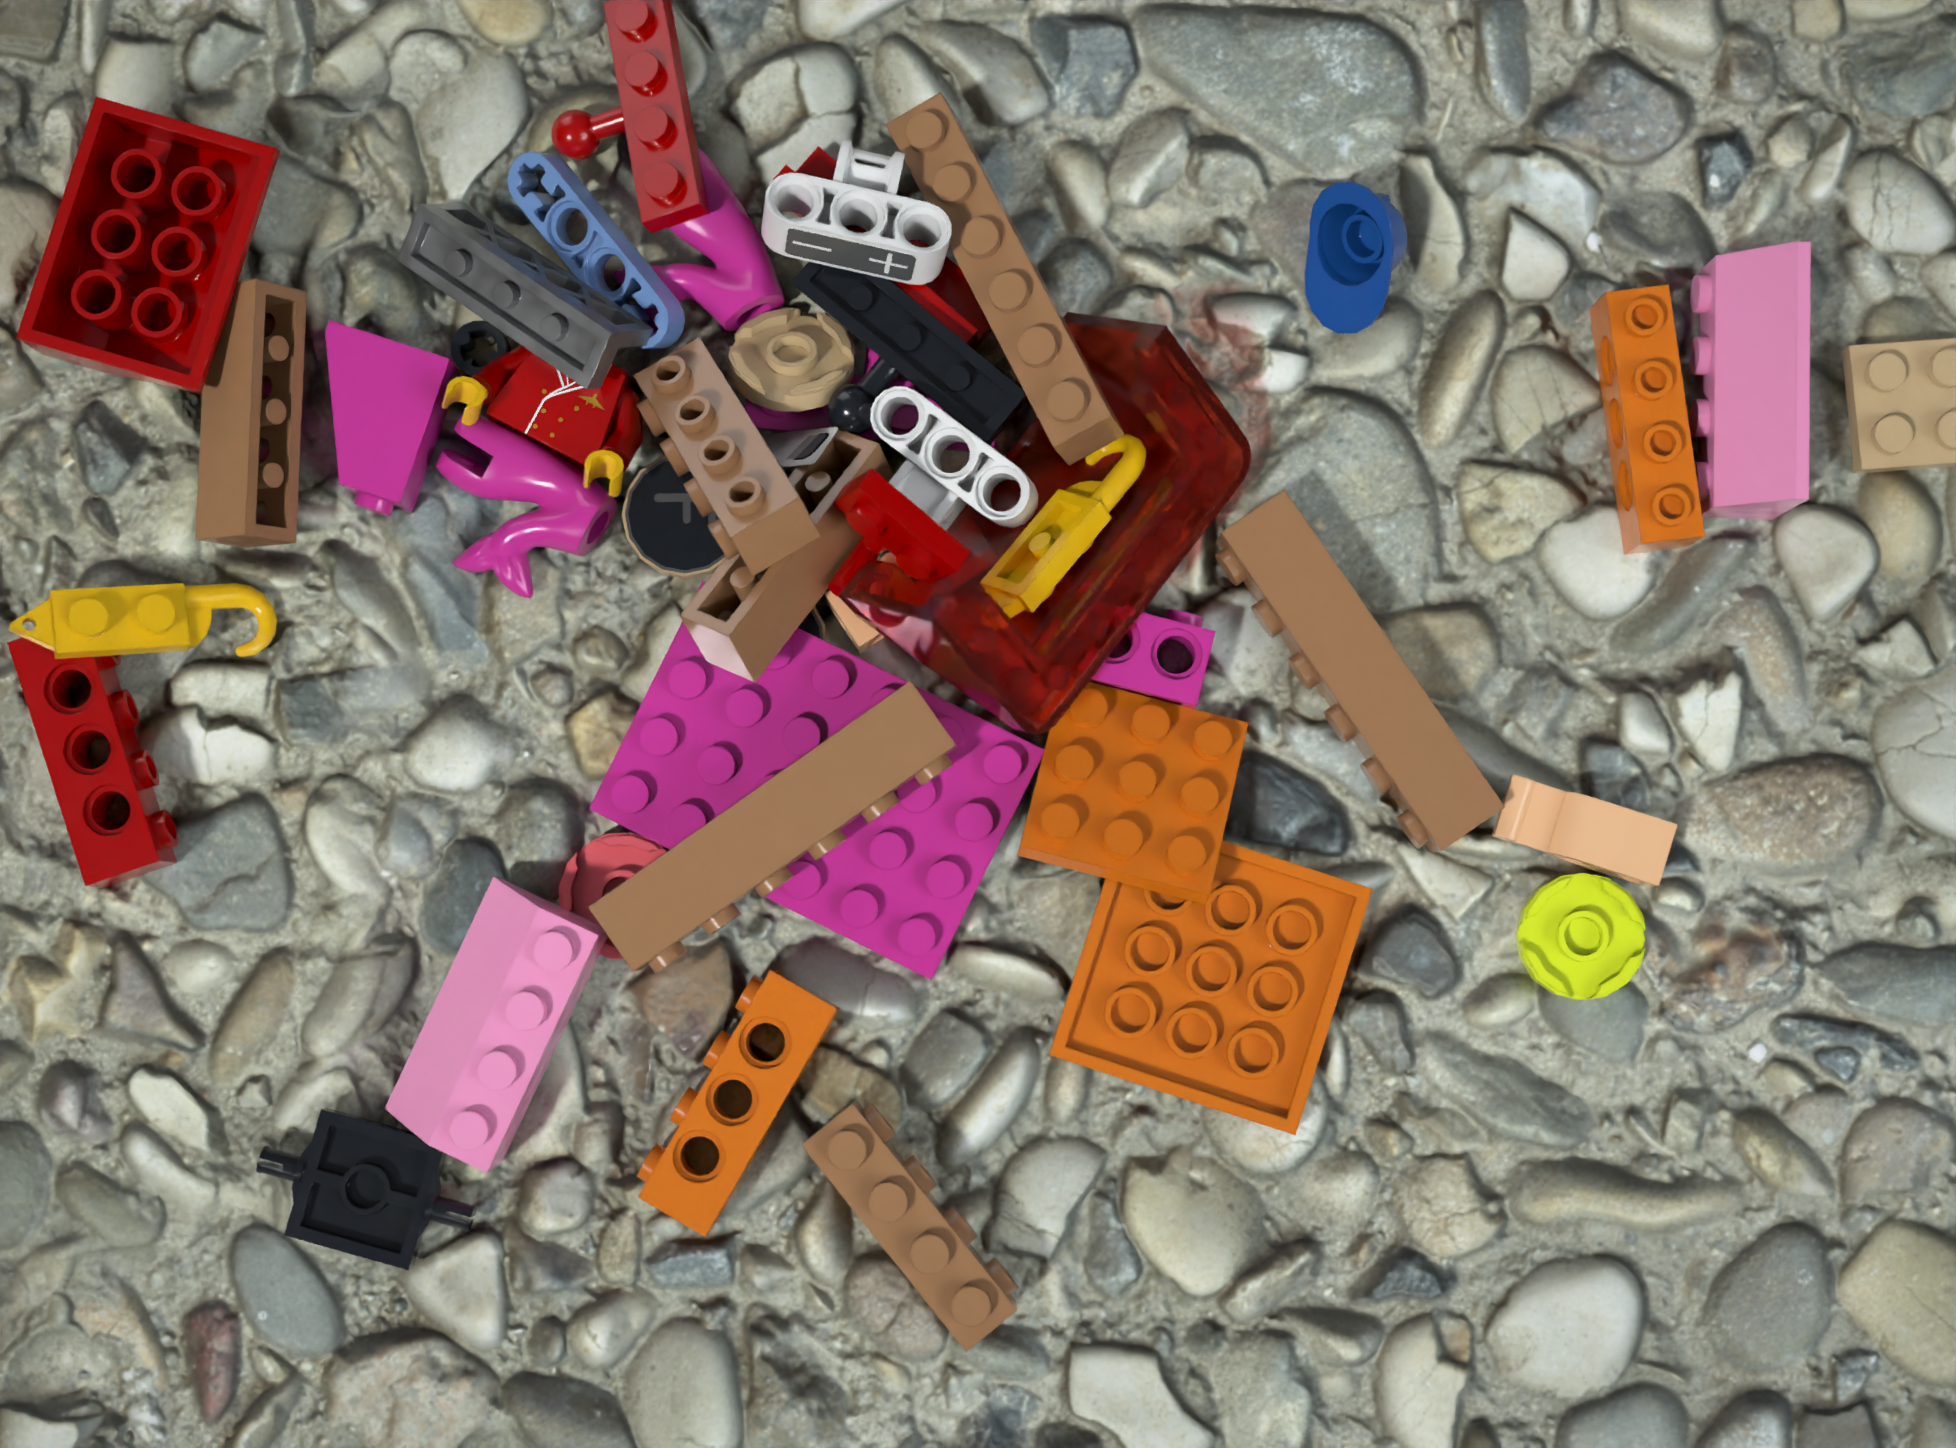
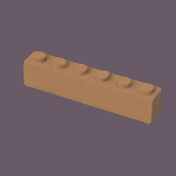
M942 93L936 94L886 123L899 151L905 153L904 161L925 201L940 207L947 214L952 228L949 247L1053 448L1070 466L1124 436L1125 433L960 120Z
M1285 490L1220 533L1216 543L1221 551L1216 553L1215 557L1223 572L1235 586L1244 582L1257 601L1256 604L1251 606L1257 621L1271 638L1280 634L1294 654L1287 659L1293 673L1307 690L1316 686L1330 706L1324 711L1329 725L1344 743L1351 739L1356 743L1367 759L1360 764L1364 775L1381 796L1388 791L1403 811L1402 814L1396 817L1397 821L1415 847L1419 849L1426 845L1431 853L1442 851L1505 808Z
M909 681L588 908L633 972L650 965L656 974L688 952L681 941L703 927L708 936L737 918L741 913L734 904L755 889L763 899L791 880L794 876L788 866L809 852L813 859L817 861L845 842L847 838L841 829L853 820L863 815L868 824H870L900 803V800L894 792L907 782L916 778L920 785L924 786L950 768L953 762L947 754L956 749L957 745L914 684Z

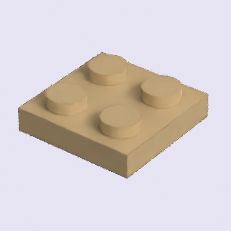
M1956 338L1849 345L1843 349L1842 360L1854 474L1956 467Z

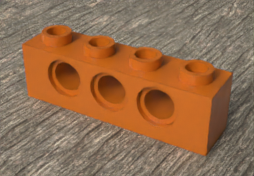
M1669 284L1605 292L1589 309L1623 552L1624 555L1685 548L1705 537Z
M769 970L764 980L755 974L753 975L735 1006L736 1009L744 1013L732 1036L724 1031L719 1033L702 1063L712 1069L699 1092L688 1087L670 1117V1121L679 1126L666 1148L658 1143L654 1145L637 1174L639 1179L646 1182L638 1198L704 1237L713 1229L840 1009L838 1006L776 970ZM762 1023H770L777 1026L784 1035V1050L775 1060H763L756 1056L751 1049V1034ZM738 1080L746 1084L750 1089L752 1104L745 1115L732 1116L724 1112L720 1107L718 1092L725 1081ZM693 1137H706L717 1146L719 1161L714 1170L700 1172L688 1164L685 1150L688 1142Z

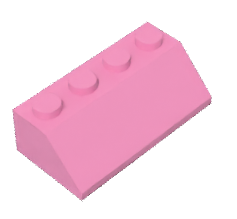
M1796 241L1716 255L1700 270V275L1696 274L1692 280L1690 305L1693 313H1699V337H1694L1692 340L1690 371L1692 375H1699V399L1692 401L1689 413V427L1691 436L1698 437V462H1695L1702 517L1773 520L1809 500L1811 242Z
M494 876L385 1106V1110L427 1145L487 1173L502 1163L595 966L600 951L608 938L604 929L592 921Z

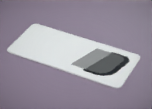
M838 427L772 433L767 435L764 441L781 467L812 465L817 461L836 434Z

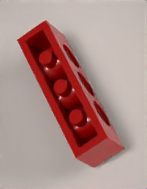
M22 637L7 642L85 886L106 888L176 864L177 860L172 847L179 844L177 829L169 812L166 809L160 811L153 789L154 786L159 785L158 770L147 749H140L134 726L140 724L138 708L131 693L127 689L121 690L114 668L121 663L120 655L55 659L54 651ZM86 675L91 684L90 696L83 705L74 708L69 700L70 686L77 678ZM105 735L110 743V755L102 766L94 768L88 759V749L95 738ZM123 795L129 802L130 815L123 826L114 829L108 821L107 809L114 798Z

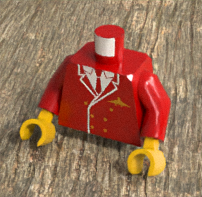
M522 345L491 361L471 377L461 376L450 380L442 402V408L447 409L453 402L466 403L468 406L464 410L461 422L467 426L474 425L479 419L482 405L489 404L485 413L491 420L540 443L584 470V488L589 489L590 483L595 478L601 479V477L610 479L609 496L617 497L621 493L623 472L627 470L643 441L641 412L636 406L640 402V397L632 389L633 382L627 372L611 364L601 388L585 389Z

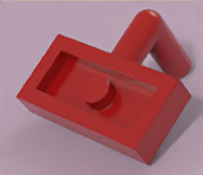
M873 468L846 483L832 502L846 514L849 525L862 535L828 583L829 590L841 599H850L880 554L886 550H889L896 556L898 566L906 574L917 580L925 581L929 585L957 573L971 553Z

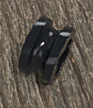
M471 321L462 325L455 332L451 341L453 361L467 377L473 376L486 366H479L473 357L466 361V352L475 349L476 338L484 337L490 346L495 342L497 343V351L488 354V364L512 350L504 334L486 321Z

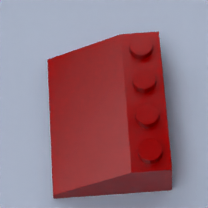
M95 97L16 338L45 356L108 374L201 394L280 151L275 147Z

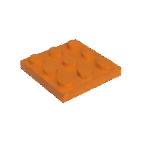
M1063 675L1017 856L1206 904L1212 888L1248 723Z

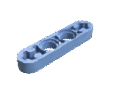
M531 151L517 157L509 168L507 178L509 192L516 204L574 276L647 325L651 319L643 308L658 310L659 313L654 318L658 330L652 331L646 346L637 347L642 349H661L670 347L677 342L683 333L685 324L684 311L679 301L568 164L559 156L549 153ZM536 170H545L541 183L548 193L535 192V188L539 183L535 175ZM553 196H560L564 198L556 201ZM579 209L587 219L588 230L584 240L575 245L567 235L566 225L570 214ZM616 255L622 260L626 275L622 286L616 291H612L604 281L603 272L608 259ZM633 299H635L638 303L626 304L627 302L632 301Z

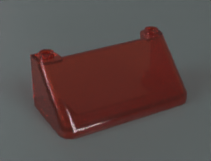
M1067 312L1063 317L1123 432L1142 441L1146 449V461L1138 479L1109 512L1112 518L1096 536L1092 546L1076 560L1057 583L1053 593L1033 613L1023 610L1014 617L1009 618L994 598L985 592V589L980 584L981 580L1058 489L1066 490L1068 487L1084 481L1102 482L1124 454L1123 452L1112 453L1092 466L1086 463V457L1069 466L1053 448L1038 417L1006 455V458L1024 471L1036 486L1038 507L1032 518L1025 524L1015 528L1001 527L967 504L946 530L971 552L957 573L929 585L925 581L908 576L894 563L876 560L864 565L838 595L859 619L1014 729L1039 735L1049 731L1058 723L1235 493L1249 471L1251 448L1246 436L1166 325ZM1004 480L994 487L990 502L995 511L1005 512L1017 505L1021 497L1019 482Z

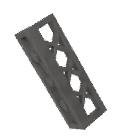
M419 204L397 261L585 389L602 387L618 348L647 345L653 331L652 327L467 204Z

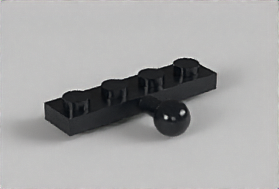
M808 262L791 282L799 291L879 356L858 384L843 385L831 395L828 402V416L833 426L838 427L841 431L854 435L868 431L872 427L870 414L876 397L889 387L899 373L988 445L992 444L1028 400L1023 389L889 279Z

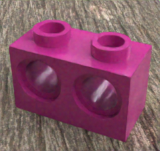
M1105 594L1103 602L1091 599L1071 677L1194 709L1198 703L1215 631L1202 628L1204 619L1191 613L1172 609L1166 610L1165 618L1140 612L1142 605L1140 601L1116 594ZM1117 626L1127 633L1130 639V650L1118 658L1107 657L1097 649L1095 634L1103 627ZM1170 641L1183 644L1191 655L1190 668L1180 674L1165 671L1157 660L1159 646Z

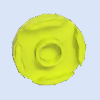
M1577 873L1557 876L1534 890L1520 910L1515 936L1519 959L1535 982L1554 995L1574 1000L1606 997L1630 981L1642 964L1645 948H1643L1645 942L1644 931L1646 929L1643 914L1628 891L1610 878L1594 874Z

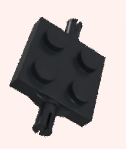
M329 1108L321 1109L312 1141L301 1156L264 1146L259 1158L265 1160L257 1162V1173H264L293 1181V1206L284 1233L285 1236L405 1270L414 1268L423 1234L433 1221L469 1232L474 1219L470 1218L475 1216L477 1205H470L440 1196V1175L446 1153L427 1145L411 1131Z

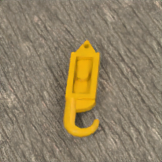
M1125 434L1121 438L1086 456V463L1092 466L1112 453H1124L1102 482L1084 481L1074 484L1066 490L1058 489L981 580L980 584L985 589L976 623L985 634L1023 610L1033 613L1053 593L1057 583L1076 560L1092 546L1096 536L1112 518L1109 512L1138 479L1145 466L1146 449L1139 438Z
M184 583L50 590L49 599L11 622L9 631L54 651L55 659L188 651V649L198 646L203 641L211 624L212 609L244 608L251 611L258 621L256 636L250 642L236 647V654L239 657L256 655L268 647L276 633L277 618L274 606L265 594L252 586L238 583L184 586ZM31 622L35 628L33 630H26L23 627V623Z

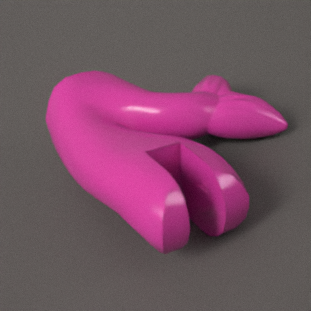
M698 148L710 214L668 227V229L681 240L710 258L716 267L710 268L692 263L650 266L677 298L680 305L682 300L692 299L710 313L725 330L737 331L742 324L759 314L778 310L784 303V295L771 257L754 223L710 157ZM625 269L614 272V276L621 286L625 280ZM644 308L651 319L649 326L653 328V331H657L658 327L655 325L654 318L659 313L658 310Z
M462 414L454 426V430L467 441L492 455L493 458L487 468L460 452L444 448L435 465L439 472L450 483L473 496L489 500L531 502L538 504L540 507L534 511L511 518L497 528L495 532L483 536L453 560V565L472 573L494 570L496 576L505 587L519 596L531 598L533 596V585L527 552L535 547H546L578 556H585L596 546L606 532L616 511L617 500L609 496V492L595 480H592L589 489L584 488V471L540 443L479 415V419L474 425H464L461 422Z

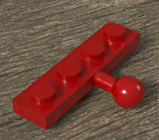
M611 0L603 3L621 106L593 116L586 111L577 109L562 113L554 121L551 130V139L555 149L567 159L584 160L597 151L602 139L626 132L641 223L651 233L710 214L671 0Z

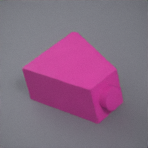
M329 320L325 330L339 484L352 494L357 495L354 505L387 517H391L394 507L413 513L449 406L447 409L442 408L446 387L450 380L460 377L461 371L449 358Z

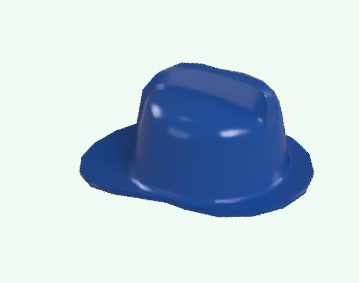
M1354 181L1336 182L1322 190L1313 204L1310 218V236L1305 266V295L1311 312L1324 327L1338 334L1360 332L1371 326L1383 311L1389 292L1391 271L1397 267L1403 258L1408 240L1406 224L1400 212L1391 204L1389 195L1382 193L1374 194L1368 187Z

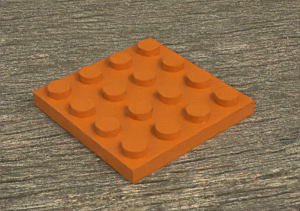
M1223 840L1210 896L1206 904L1105 878L1049 1055L1296 1135L1372 889Z

